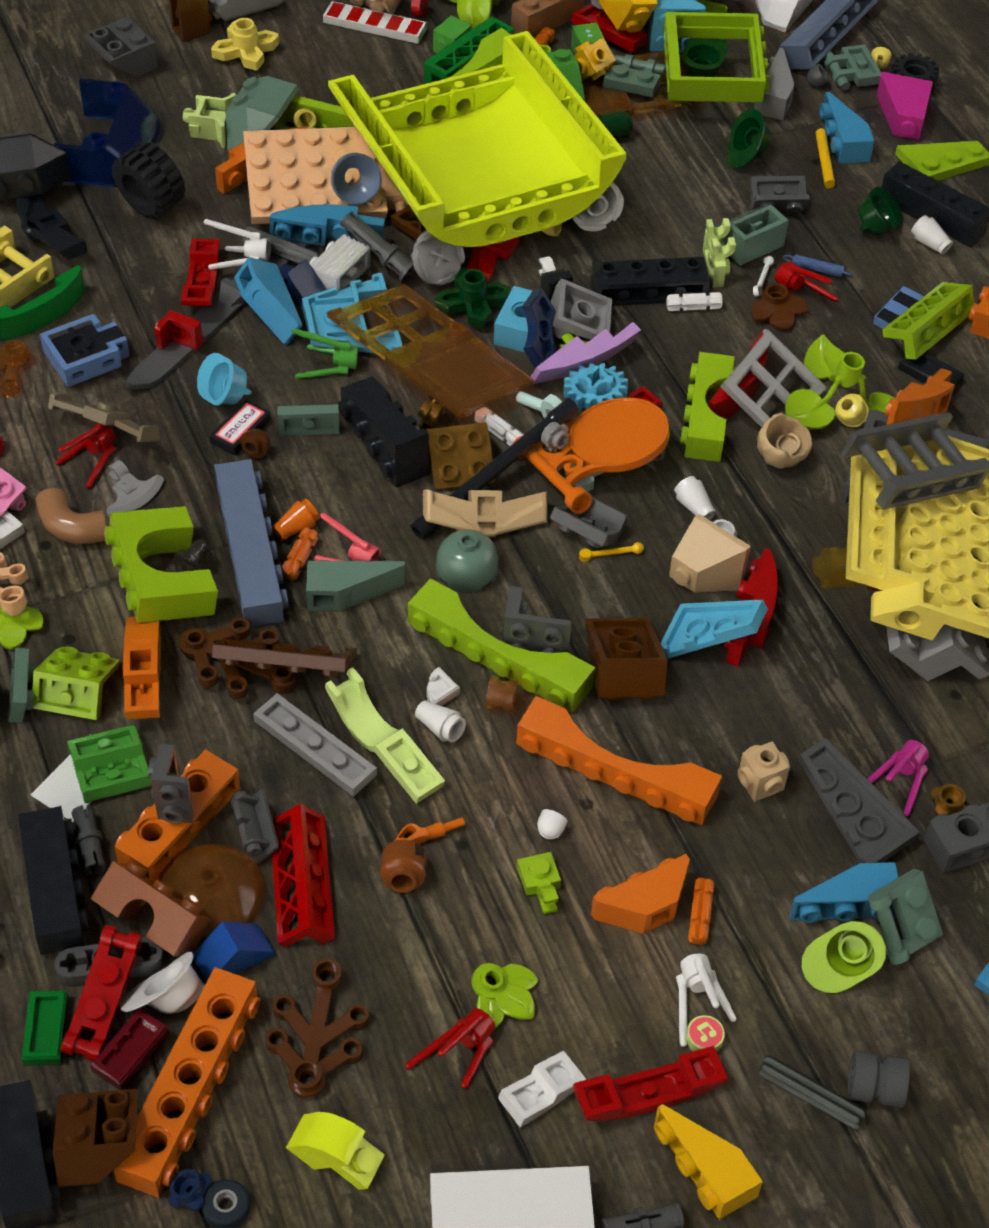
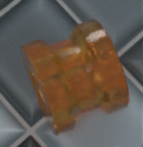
M491 675L486 694L485 708L502 707L505 712L512 713L517 696L518 680L501 681L498 676Z

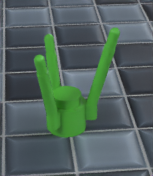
M296 328L291 330L293 334L333 346L334 348H327L308 344L307 348L333 354V364L338 365L336 368L297 373L295 375L296 379L334 374L348 375L349 369L356 370L358 346Z

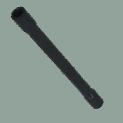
M566 398L551 410L542 421L449 496L468 501V491L484 488L541 441L543 430L549 423L557 422L562 425L579 412L577 404L572 399ZM423 515L410 525L411 530L419 539L425 538L439 526L438 524L427 522Z

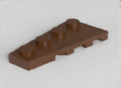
M223 639L214 643L212 649V658L222 659V664L242 665V661L255 662L256 668L273 669L275 665L288 666V671L299 673L308 672V668L320 669L321 674L326 676H340L341 672H345L356 661L357 648L345 647V653L341 654L332 653L329 646L315 645V647L306 648L305 651H299V646L295 644L282 643L274 644L272 649H266L265 642Z

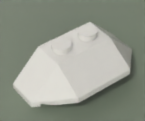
M755 0L763 25L785 33L813 1Z

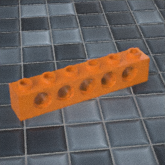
M214 967L137 1117L135 1151L113 1170L116 1182L160 1198L165 1186L170 1187L172 1179L178 1173L179 1165L177 1162L182 1152H188L193 1144L196 1134L194 1127L199 1117L204 1118L211 1107L213 1099L211 1093L216 1083L221 1084L226 1077L229 1068V1062L227 1061L232 1051H238L245 1035L243 1028L248 1018L254 1019L258 1012L261 999L257 996L256 981ZM221 1013L232 1014L226 1019L216 1018ZM208 1044L216 1046L211 1051L200 1050L201 1047ZM190 1077L199 1078L198 1082L191 1085L183 1083L184 1080ZM174 1110L183 1112L177 1118L171 1119L166 1117L169 1112ZM156 1144H163L166 1146L165 1149L159 1153L148 1152V1150Z

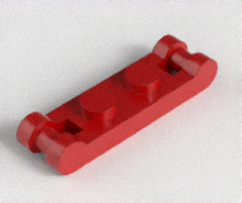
M104 926L98 949L70 1027L63 1039L61 1053L71 1056L74 1053L86 1056V1060L93 1062L103 1051L142 941V934L130 932L128 935L117 932V927ZM113 946L124 949L122 958L110 956ZM83 1029L95 1033L91 1041L81 1038Z

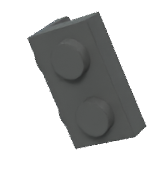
M751 176L750 178L751 210L772 205L778 211H787L788 213L795 214L805 211L810 202V195L806 194L805 176Z
M592 496V504L584 513L574 514L566 505L554 507L550 519L558 522V527L561 530L571 534L576 532L584 536V541L589 545L601 548L602 546L617 543L628 515Z
M160 744L157 757H151L148 769L157 817L170 823H191L194 818L189 779L179 776L174 745Z

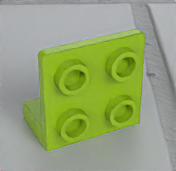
M73 647L57 648L33 672L32 709L97 720L101 716L103 684L118 669L120 660L110 658L108 654L102 652L88 654L78 652Z

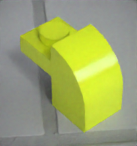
M326 1112L304 1114L286 1146L289 1151L312 1169L332 1168L358 1190L368 1189L385 1156L363 1138L366 1131L345 1118Z

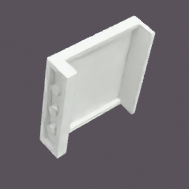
M589 1166L430 1173L432 1228H595Z

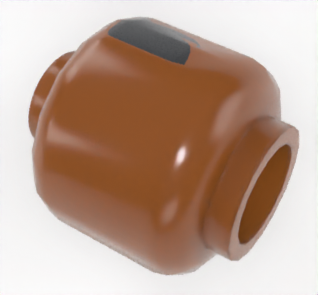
M402 839L389 843L383 849L380 876L386 887L399 893H407L419 888L424 883L427 870V856L420 844L412 840Z

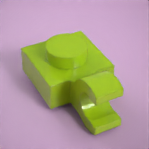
M547 852L517 859V870L526 896L537 894L543 914L557 912L558 908L555 902L558 901L556 889L561 888V878L552 853Z

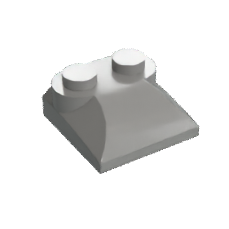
M561 278L555 287L550 301L556 311L552 322V334L560 339L566 333L593 339L604 329L610 333L612 299Z

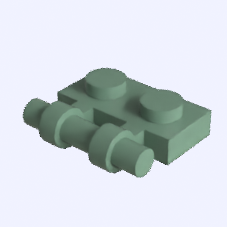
M865 44L842 47L839 55H834L829 51L823 57L826 69L833 74L832 79L835 85L840 87L842 91L850 88L849 81H854L857 87L879 84L881 71Z
M616 55L614 65L611 64L604 77L603 87L653 97L660 85L661 75L665 74L666 65L659 64L657 60L652 59L647 61L635 59L633 55Z

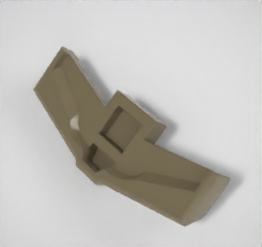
M53 392L50 394L48 408L51 410H63L83 415L82 417L103 425H114L137 436V442H156L160 440L159 428L157 426H139L131 420L130 413L116 409L117 405L114 403L98 401V405H82L72 402L71 395L68 393Z

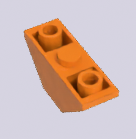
M684 854L676 859H665L654 869L645 873L637 872L631 875L627 881L614 887L606 886L593 896L591 916L596 921L642 934L674 920L687 877L690 858L687 854Z

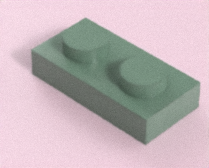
M338 404L277 406L279 436L340 434Z
M15 648L11 666L8 722L22 723L25 710L32 709L33 691L27 690L28 683L33 682L35 664L29 663V649Z

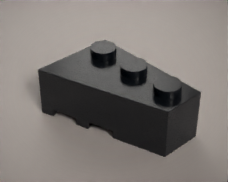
M30 1080L0 1086V1206L6 1228H35L56 1223L55 1207L62 1206L58 1183H51L50 1170H55L53 1146L46 1147L44 1136L51 1133L48 1111H40Z

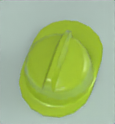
M859 921L846 922L816 938L806 947L802 956V971L805 979L813 988L824 993H838L851 988L876 973L886 959V945L882 935L874 927Z

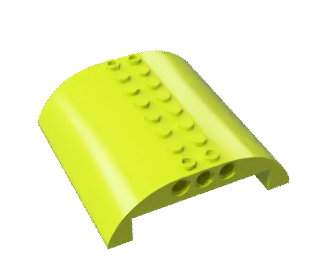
M528 31L503 37V61L501 65L370 98L354 75L328 81V87L421 224L434 237L455 246L477 247L491 245L545 230L575 217L587 209L606 191L626 160L627 153Z

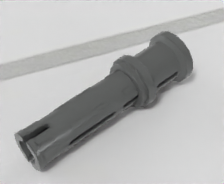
M353 211L343 218L341 226L353 234L361 243H364L365 246L368 245L370 250L380 258L381 265L383 267L388 266L399 276L401 282H405L414 273L413 261L400 251L398 245H391L383 239L381 235L362 221Z

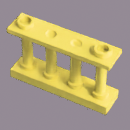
M5 225L0 228V262L9 258L23 268L22 271L13 277L0 268V282L2 283L0 285V308L4 305L11 308L55 277L50 255L46 254L33 262L16 250L12 230Z

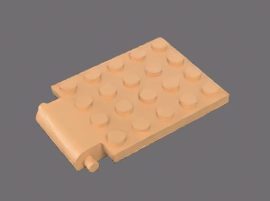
M356 127L243 131L251 224H270V215L272 213L299 206L322 204L358 206V215L386 218L388 210H396L397 213L408 206V203ZM349 153H362L371 157L381 171L382 181L378 193L373 199L364 204L353 205L342 201L335 194L331 185L330 176L334 164L339 158ZM357 168L348 169L345 173V181L350 184L357 182L360 176L359 170Z

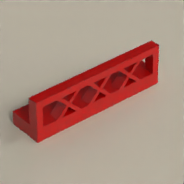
M300 803L272 819L279 843V848L272 853L278 945L285 948L306 936L323 944L335 939L325 817ZM291 823V829L284 841L283 827ZM293 850L294 858L286 871L285 862ZM295 881L296 890L288 902L287 893ZM297 912L299 926L290 931L289 925Z

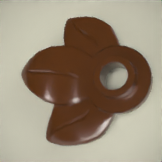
M774 283L768 285L763 291L761 299L753 303L751 315L756 322L769 320L774 328L788 330L794 324L795 315L808 313V306L802 298L790 295L784 285Z

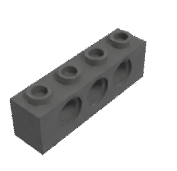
M989 802L979 806L978 804H971L960 812L951 815L941 814L929 822L923 841L943 874L989 859Z

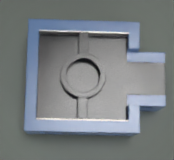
M95 314L40 334L43 352L67 388L122 367L121 360L130 357L127 339L117 324L112 322L101 326Z

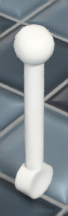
M772 256L764 258V268L757 285L753 287V295L755 297L762 296L763 283L769 268L774 264Z

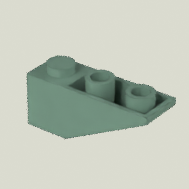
M308 561L306 584L307 611H342L404 586L405 561Z

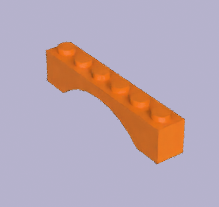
M535 696L517 725L516 745L521 746L527 752L537 753L551 759L559 766L576 770L591 780H598L608 784L623 794H630L640 798L652 807L662 808L676 814L684 821L694 822L702 826L719 795L721 775L691 762L676 765H652L617 756L598 746L588 738L573 722L566 708L538 696Z

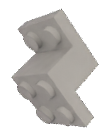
M944 624L932 641L886 626L889 652L927 681L959 666H963L979 680L989 676V650L983 636Z

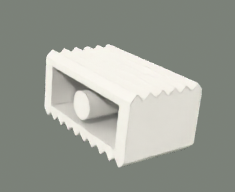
M343 234L335 242L331 241L319 257H313L310 265L326 290L335 287L338 291L349 287L350 282L355 281L363 272H366L367 268L369 269L370 247L360 243L359 240L356 241L354 238L351 239L350 236L347 237Z

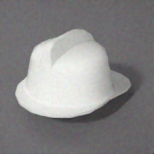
M186 952L174 960L168 967L135 986L123 998L120 1004L121 1011H132L146 1004L160 1013L166 1014L180 1013L189 1008L198 1000L205 986L190 965L194 957L193 953Z

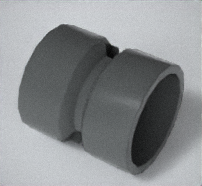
M854 1050L848 1076V1099L872 1102L875 1097H878L881 1105L903 1108L909 1087V1059L886 1055L882 1061H879L872 1052Z

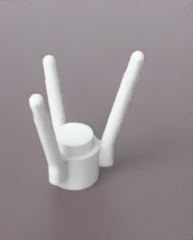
M204 220L205 225L250 238V240L245 241L244 246H226L225 251L244 253L245 257L269 261L271 254L269 238H261V233L249 232L220 222ZM247 258L210 264L208 268L214 270L240 266L245 263Z
M700 953L685 957L680 963L682 974L676 976L679 988V1043L681 1047L687 1045V988H690L695 993L706 991L713 1008L717 1009L721 1004L731 1022L736 1021V1016L718 982L715 970L711 969L707 955Z

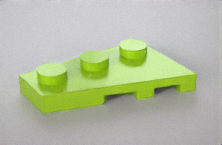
M979 141L898 145L895 155L904 164L937 181L989 165V152Z

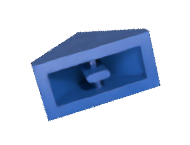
M222 921L194 952L193 962L206 983L214 967L237 974L274 956V951L258 924Z

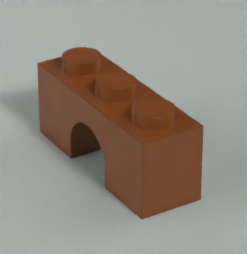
M131 860L127 864L113 861L92 895L91 900L117 918L133 921L145 905L150 904L154 912V921L145 937L173 956L180 957L186 952L193 953L212 921L201 913L203 907L187 897L181 900L173 895L176 890L173 886L160 879H156L154 882L146 876L148 870Z

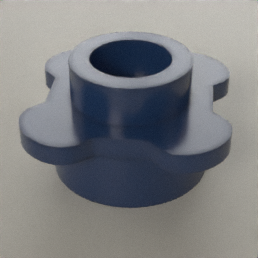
M192 1169L180 1171L171 1181L169 1204L173 1208L188 1206L193 1211L200 1209L205 1203L203 1197L206 1189L212 1184L211 1176L206 1172L199 1175Z

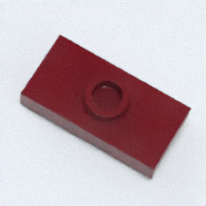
M139 1008L91 1063V1071L117 1089L123 1090L170 1034L169 1027Z

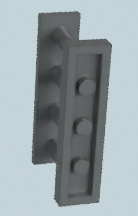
M950 412L939 415L932 414L924 418L868 429H858L849 436L848 442L841 452L844 458L863 455L883 481V489L876 499L882 510L978 489L989 473V461L986 458L972 461L966 460L944 432L953 418ZM935 440L953 465H942L925 441ZM911 445L930 470H918L901 446ZM887 449L906 475H894L877 451Z

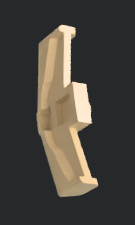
M423 490V516L427 522L457 530H476L489 538H495L500 534L547 523V491L502 502V491L470 490L468 491V501L431 490Z

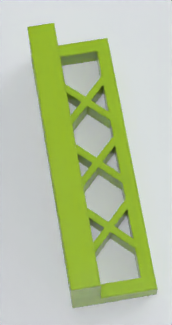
M295 95L275 124L274 130L297 128L296 126L289 127L285 125L287 122L294 123V114L300 109H308L315 114L316 124L314 128L355 126L341 106ZM301 114L300 119L302 121L303 126H305L307 124L305 123Z
M942 282L883 328V337L904 340L906 358L916 360L969 317L974 305L973 285Z

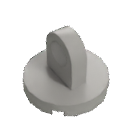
M426 230L418 237L410 257L413 261L414 269L422 280L428 284L445 285L455 280V276L460 271L461 263L464 264L465 254L463 246H455L443 242Z

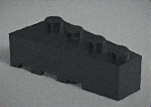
M373 376L340 388L341 401L338 402L340 413L343 418L349 419L356 437H361L365 442L369 456L376 458L385 478L389 477L397 488L429 475V433L424 428L418 430L415 427L417 426V421L411 415L405 417L403 406L398 401L392 403L390 393Z

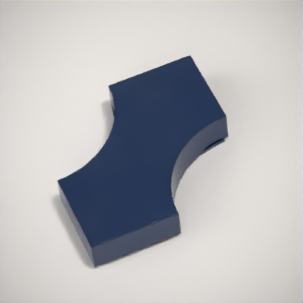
M542 288L534 289L522 306L528 327L527 340L523 350L535 369L557 352L552 335V322L556 311Z

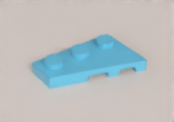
M763 600L680 604L660 644L668 659L755 634L768 608Z

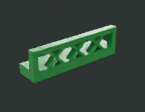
M491 16L423 62L424 84L446 79L461 70L473 58L481 40L501 27L512 35L515 34V28Z

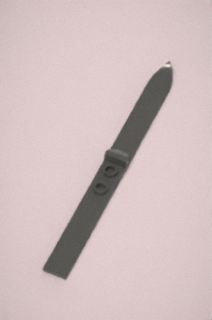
M289 241L305 248H308L312 245L307 243ZM271 253L269 261L266 262L277 264L278 268H280L283 264L287 263L290 265L293 261ZM225 277L221 281L220 292L215 296L212 306H203L192 316V318L201 322L203 343L247 304L242 298L235 279L230 280ZM172 340L164 350L157 348L131 372L126 380L125 387L133 390L152 388L161 383L196 350Z

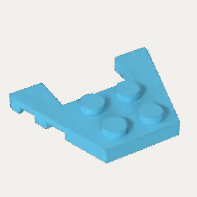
M382 273L373 274L372 279L362 282L360 279L350 282V287L338 291L334 287L302 298V309L308 332L340 342L351 343L353 346H358L359 352L403 356V345L398 330L368 332L360 300L387 298V288ZM310 339L311 346L334 348L333 346Z

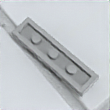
M278 693L253 713L254 722L353 797L377 776V767Z

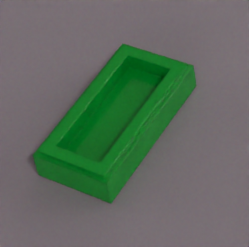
M67 990L29 992L21 1057L23 1066L62 1065L63 1053H61V1046L65 1037L69 1002Z

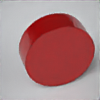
M411 0L412 15L424 18L427 13L428 0Z

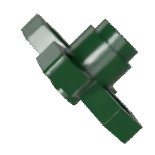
M462 268L455 276L454 285L456 289L442 290L435 298V309L447 315L466 311L468 324L484 329L492 320L490 307L503 306L511 292V287L500 282L488 284V280L482 271Z

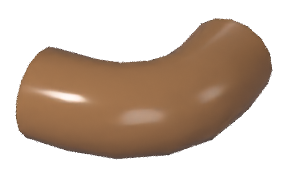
M49 488L38 493L35 499L38 515L45 529L57 539L75 545L95 544L105 541L104 529L107 525L103 510L90 513H76L70 509L65 491L58 488Z

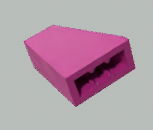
M881 72L876 96L894 136L919 140L933 81Z

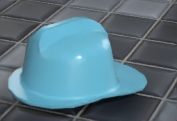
M212 353L202 362L197 376V388L203 399L215 406H220L221 404L235 405L241 400L243 395H251L252 391L246 387V371L233 363L232 360L219 353Z

